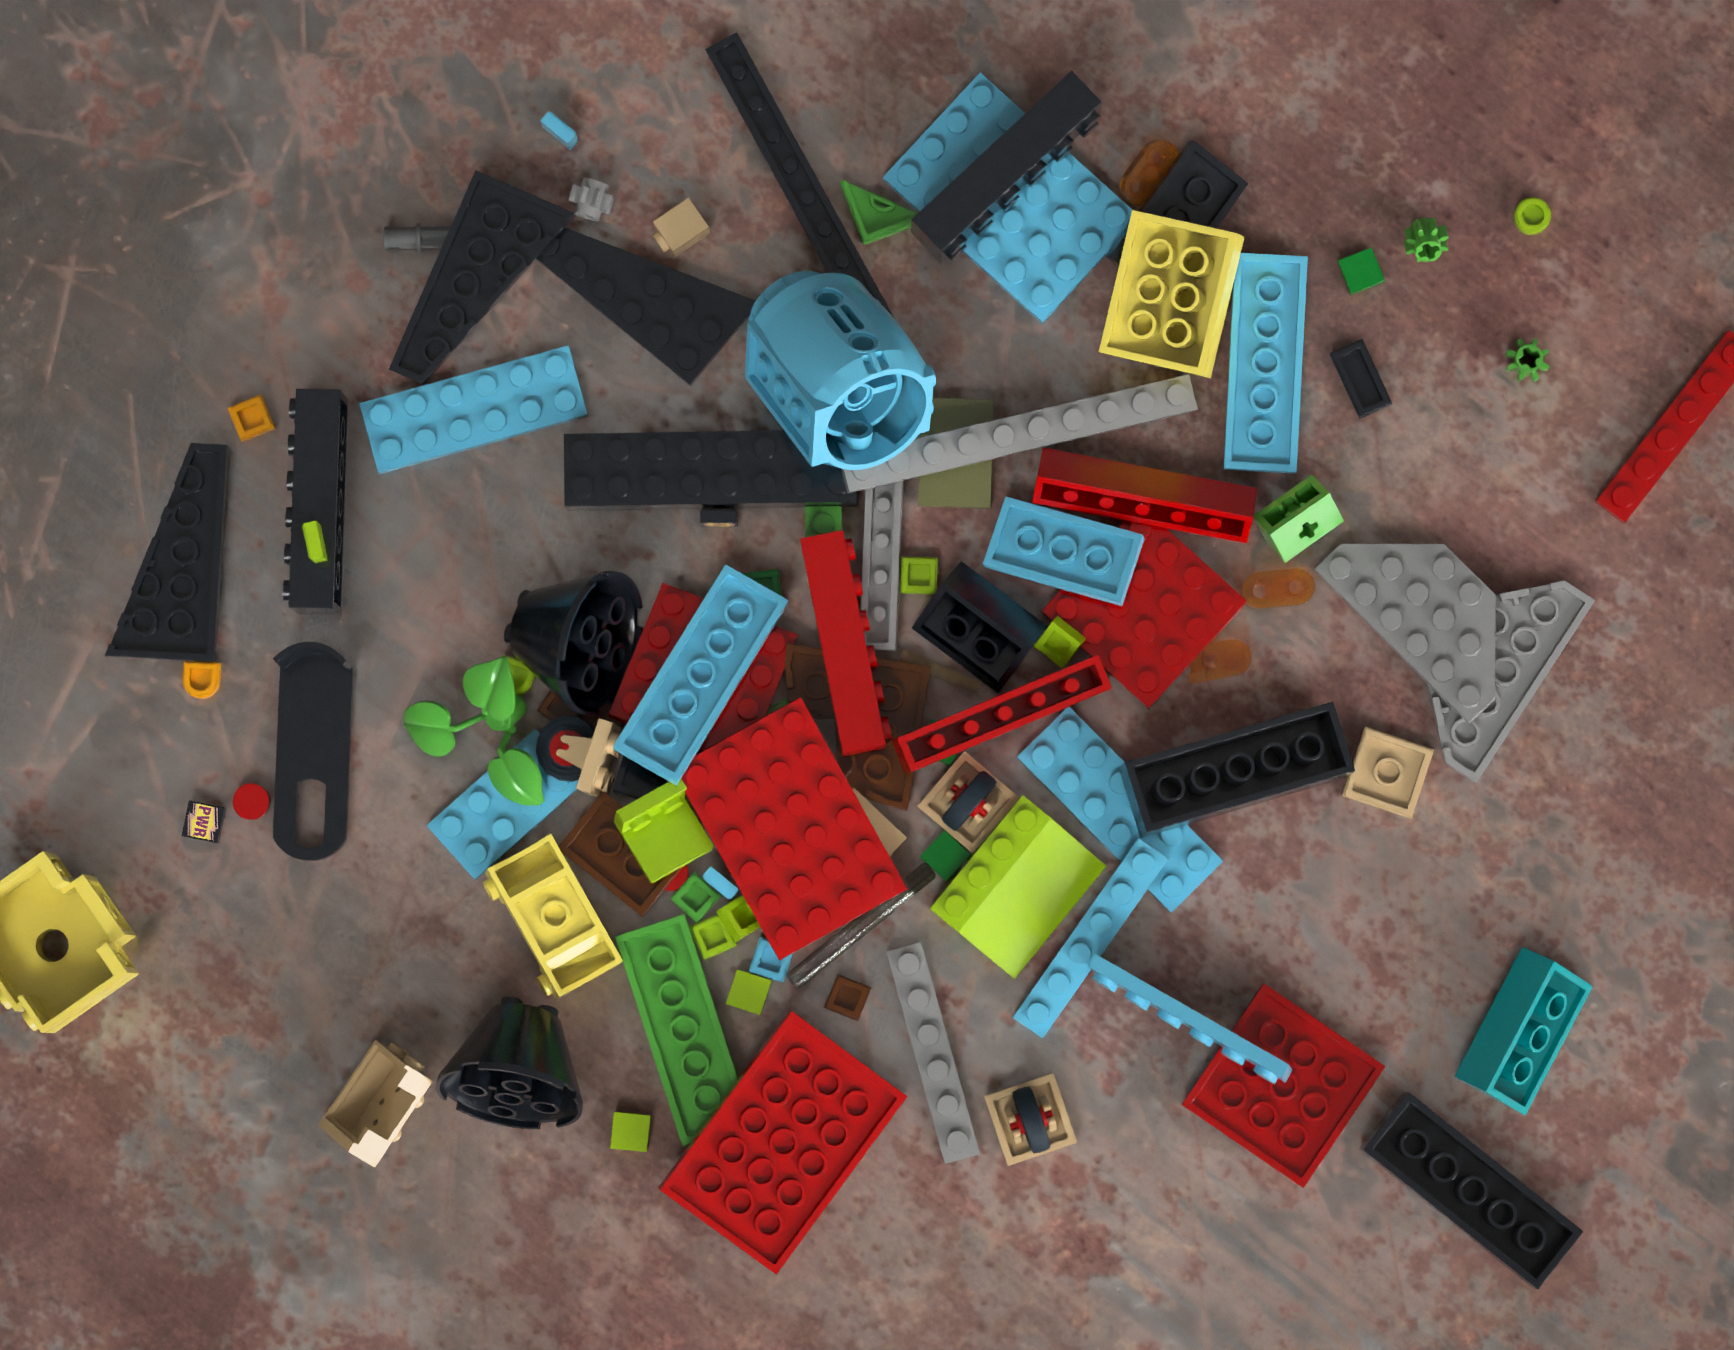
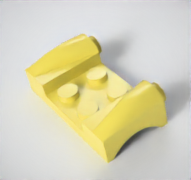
M552 834L547 835L528 848L486 870L487 880L482 882L492 901L499 899L502 904L505 903L540 965L541 975L536 977L546 996L553 994L556 999H559L623 962Z

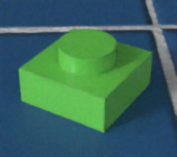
M805 506L806 537L842 530L841 506Z

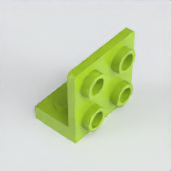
M682 779L677 786L667 782L617 810L615 814L614 824L651 883H655L713 849V843L685 799L687 787Z

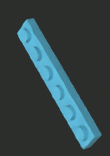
M1138 838L1013 1016L1015 1020L1042 1039L1091 971L1088 966L1094 955L1101 956L1169 860L1168 857L1141 838Z

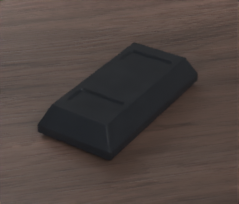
M1363 339L1329 353L1359 419L1392 405V401Z

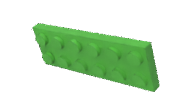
M683 914L615 936L682 1146H685L693 1141L738 1080V1076L686 916Z

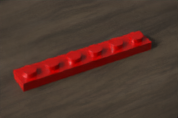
M1728 330L1596 499L1595 502L1623 524L1630 518L1733 385L1734 333Z

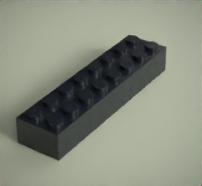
M784 430L564 434V503L567 511L804 508L805 506L857 507V491L847 493L842 469L826 464L811 467Z

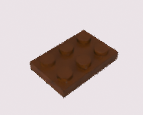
M603 791L558 847L565 855L636 913L644 917L684 866L655 883H651L614 824L616 811L623 807Z

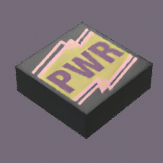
M702 508L700 510V524L702 527H738V513L735 509Z
M189 800L182 836L219 844L226 808Z

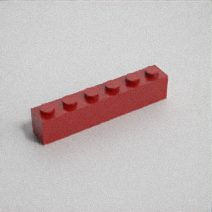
M1043 447L1032 503L1247 544L1254 516L1257 488Z
M843 530L800 538L843 756L886 748L885 739L892 738L888 716L880 717L878 703L885 701L881 681L873 682L871 667L877 666L874 646H866L864 632L870 631L866 609L859 610L856 596L863 595L859 574L852 575L849 561L856 560L852 538L845 539Z
M1095 655L896 737L891 741L904 772L910 773L1110 690L1112 686L1099 655Z

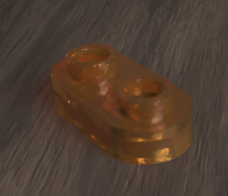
M1152 140L1142 148L1119 183L1120 195L1127 203L1138 206L1144 204L1179 155L1176 147L1169 141ZM1158 151L1160 153L1161 158L1160 161L1157 164H1155L1153 161V155L1155 152ZM1137 180L1140 184L1139 190L1136 193H1134L1132 190V184L1134 183V181Z
M1300 568L1256 572L1246 578L1241 588V594L1247 600V605L1253 609L1261 610L1299 606L1306 603L1312 597L1315 583L1313 577L1307 571ZM1293 581L1299 582L1302 586L1301 593H1291L1289 584ZM1254 586H1263L1266 589V595L1263 598L1255 597L1253 594Z

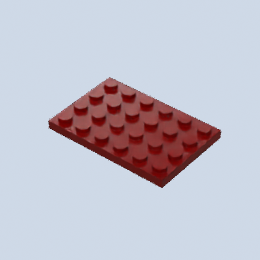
M801 697L695 755L681 779L687 787L685 793L779 961L907 890L905 883Z
M789 1009L667 1174L658 1189L777 1275L906 1100L907 1096Z

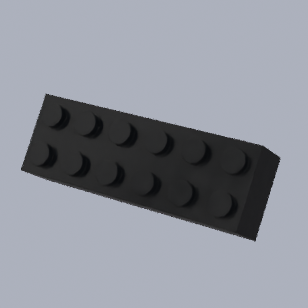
M1073 71L1068 73L911 219V233L940 263L947 257L953 261L966 249L967 245L965 243L973 233L980 236L994 222L992 218L1000 208L1005 212L1020 198L1018 194L1026 184L1032 187L1046 174L1045 169L1048 163L1053 159L1057 163L1060 162L1073 149L1071 145L1076 137L1079 135L1083 138L1087 137L1099 125L1098 119L1101 117L1100 109L1102 102Z
M296 389V398H290L289 418L294 420L295 431L294 434H289L288 456H293V471L287 472L286 486L287 492L292 494V507H286L285 526L286 529L291 531V543H285L284 564L289 565L290 579L283 582V601L288 602L289 608L297 614L341 615L348 398L339 389ZM317 521L321 525L327 561L315 563L309 559L302 528L303 523Z
M1329 702L1125 762L1119 768V772L1140 838H1144L1341 780L1354 773L1355 768L1334 703Z
M1404 1091L1359 1148V1150L1534 1289L1538 1290L1584 1232L1410 1092Z

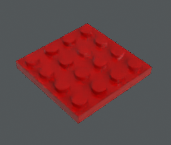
M1125 520L1118 528L1143 534L1145 539L1123 606L1061 589L1041 612L1051 622L1059 616L1082 634L1086 639L1080 648L1090 657L1099 655L1105 671L1147 709H1150L1244 608L1247 600L1168 529Z
M662 583L610 709V718L625 724L628 723L704 598ZM774 626L698 752L707 749L767 715L785 670L787 643L795 645L798 634Z
M1263 983L1231 1032L1289 1064L1292 1072L1286 1083L1280 1079H1277L1275 1084L1267 1081L1253 1071L1255 1068L1254 1064L1245 1060L1243 1065L1232 1061L1221 1053L1223 1047L1220 1046L1181 1105L1304 1188L1386 1066Z

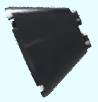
M612 570L532 591L523 590L518 597L517 608L512 622L505 628L504 641L506 644L511 645L514 656L571 710L582 715H597L600 713L598 709L605 703L613 704L642 634L643 627L637 626V608H643L639 590L635 582L628 575Z
M503 997L500 1004L493 1006L438 1075L436 1090L443 1100H447L448 1096L457 1102L456 1110L468 1116L506 1127L540 1129L541 1123L557 1122L556 1127L560 1128L576 1122L582 1114L583 1100L562 1024L558 1018L559 1011L549 1005L536 1007L523 1004V1001L516 997Z

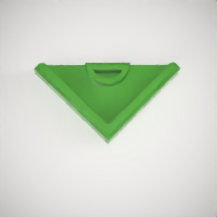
M846 180L840 182L863 246L911 228V219L918 213L880 195L848 183Z

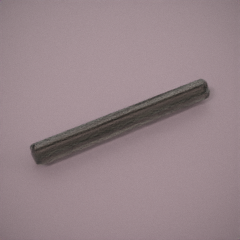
M927 863L919 865L902 879L907 890L849 922L789 971L786 975L788 980L797 989L804 986L936 877L935 872Z

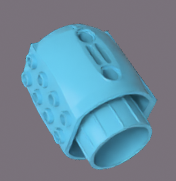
M798 271L778 279L758 297L747 322L745 379L811 467L826 464L847 470L871 468L895 457L913 442L918 434L930 430L931 414L934 411L932 402L933 386L936 385L934 370L930 365H926L900 324L881 305L879 300L875 299L860 281L841 273L821 274L815 271Z

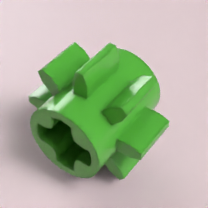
M1434 217L1416 219L1410 228L1404 229L1406 254L1415 252L1417 262L1435 261L1440 257L1442 251H1448L1446 240L1449 236L1446 225L1437 227Z
M1520 338L1516 341L1517 352L1513 350L1505 352V356L1512 359L1511 364L1505 371L1510 372L1514 370L1518 374V383L1526 376H1530L1531 380L1535 383L1539 379L1536 370L1547 371L1550 367L1547 363L1543 362V357L1549 353V349L1541 351L1537 347V338L1527 345ZM1523 353L1526 357H1534L1535 361L1531 365V369L1528 364L1521 365L1519 362L1524 356Z

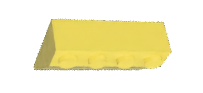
M1132 210L1099 352L1211 379L1244 236L1234 232Z

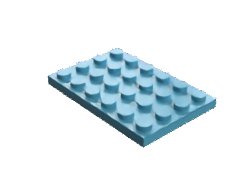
M979 73L883 176V181L916 211L920 212L1014 125L1025 112L982 73ZM1070 153L1058 163L1054 159L1048 163L1045 169L1046 174L1032 187L1026 184L1018 194L1020 196L1018 201L1005 212L1000 208L992 218L994 221L992 225L980 236L973 233L965 243L967 247L963 251L969 259L1041 324L1051 316L1108 254L1128 226L1132 209Z

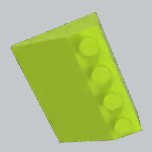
M1022 795L932 905L930 911L1015 979L1105 869L1106 865L1051 817Z

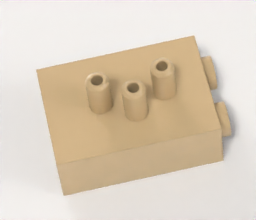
M375 1040L318 1126L349 1153L376 1167L390 1144L400 1139L402 1135L401 1128L414 1108H419L423 1105V1095L433 1081L422 1072L425 1066L411 1057L406 1050L393 1042L387 1047Z

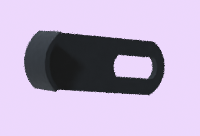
M301 642L285 648L273 658L280 666L273 839L282 851L293 858L303 861H319L334 855L347 841L353 667L341 654L325 644ZM308 780L321 781L326 785L324 843L313 848L301 847L296 843L298 785Z

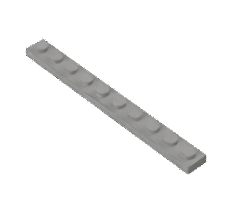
M1188 374L917 438L902 452L882 464L861 470L842 469L847 493H852L1196 411L1198 407Z

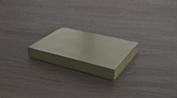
M932 398L934 411L931 414L930 430L920 433V438L993 421L994 400ZM992 459L920 476L918 507L990 509Z

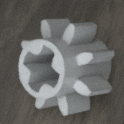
M583 178L581 187L573 184L568 198L569 204L575 205L573 213L576 216L592 221H599L601 213L610 215L614 198L613 195L607 194L609 185L589 178Z

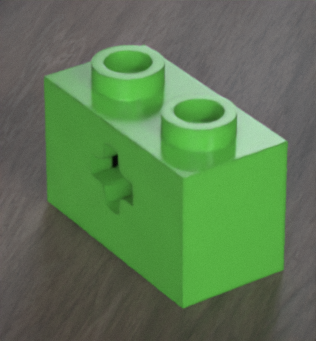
M1313 475L1307 477L1253 516L1267 544L1285 563L1344 522L1331 494Z

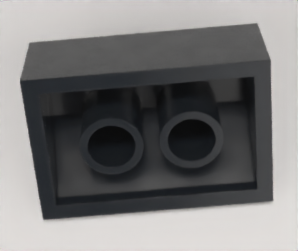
M962 561L943 581L912 626L913 630L997 693L1002 690L1048 628L1046 624Z

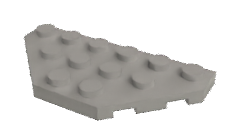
M1340 544L1315 568V572L1468 724L1495 700L1496 594L1445 544Z
M1565 580L1496 595L1495 700L1468 724L1427 683L1444 764L1473 783H1477L1595 602L1594 599Z

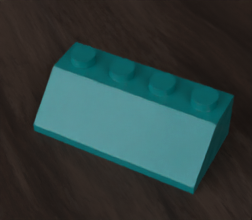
M1522 947L1517 958L1512 963L1502 987L1496 994L1483 1023L1479 1026L1470 1048L1461 1060L1460 1067L1454 1077L1505 1106L1526 1115L1593 986L1557 962Z

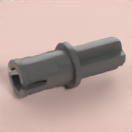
M417 223L416 227H384L385 250L417 249V252H421L422 248H442L451 226L421 227V224Z

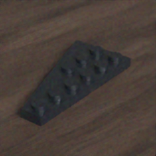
M475 170L389 370L424 385L576 214Z
M564 228L536 259L690 387L748 319L756 300L568 228Z
M190 444L174 483L175 487L169 502L161 515V521L154 538L152 537L131 589L132 593L118 621L115 635L105 653L106 657L198 662L216 661L229 455L228 445Z

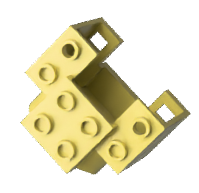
M42 851L0 881V1001L8 1010L13 1008L15 1011L22 1012V1016L33 1031L39 1029L41 1033H56L139 975V972L121 948L136 937L130 925L95 876L82 874L74 880L59 856L55 853ZM59 930L67 937L69 947L62 959L53 962L46 957L43 950V942L49 933Z

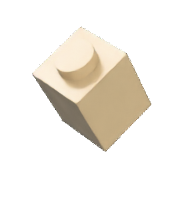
M689 197L653 221L654 228L656 229V232L652 234L654 240L663 252L670 250L674 257L710 234L709 226Z

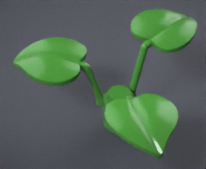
M506 656L478 663L469 668L464 674L463 687L465 694L474 706L482 708V713L461 723L451 725L449 710L435 701H420L405 710L403 721L407 732L421 750L432 756H445L455 747V737L452 732L460 731L486 719V723L491 729L505 731L497 749L499 757L493 758L487 766L493 786L502 796L521 805L533 806L545 802L542 793L541 773L533 757L518 748H511L506 751L511 735L517 731L514 724L522 719L527 712L525 701L515 693L513 677Z

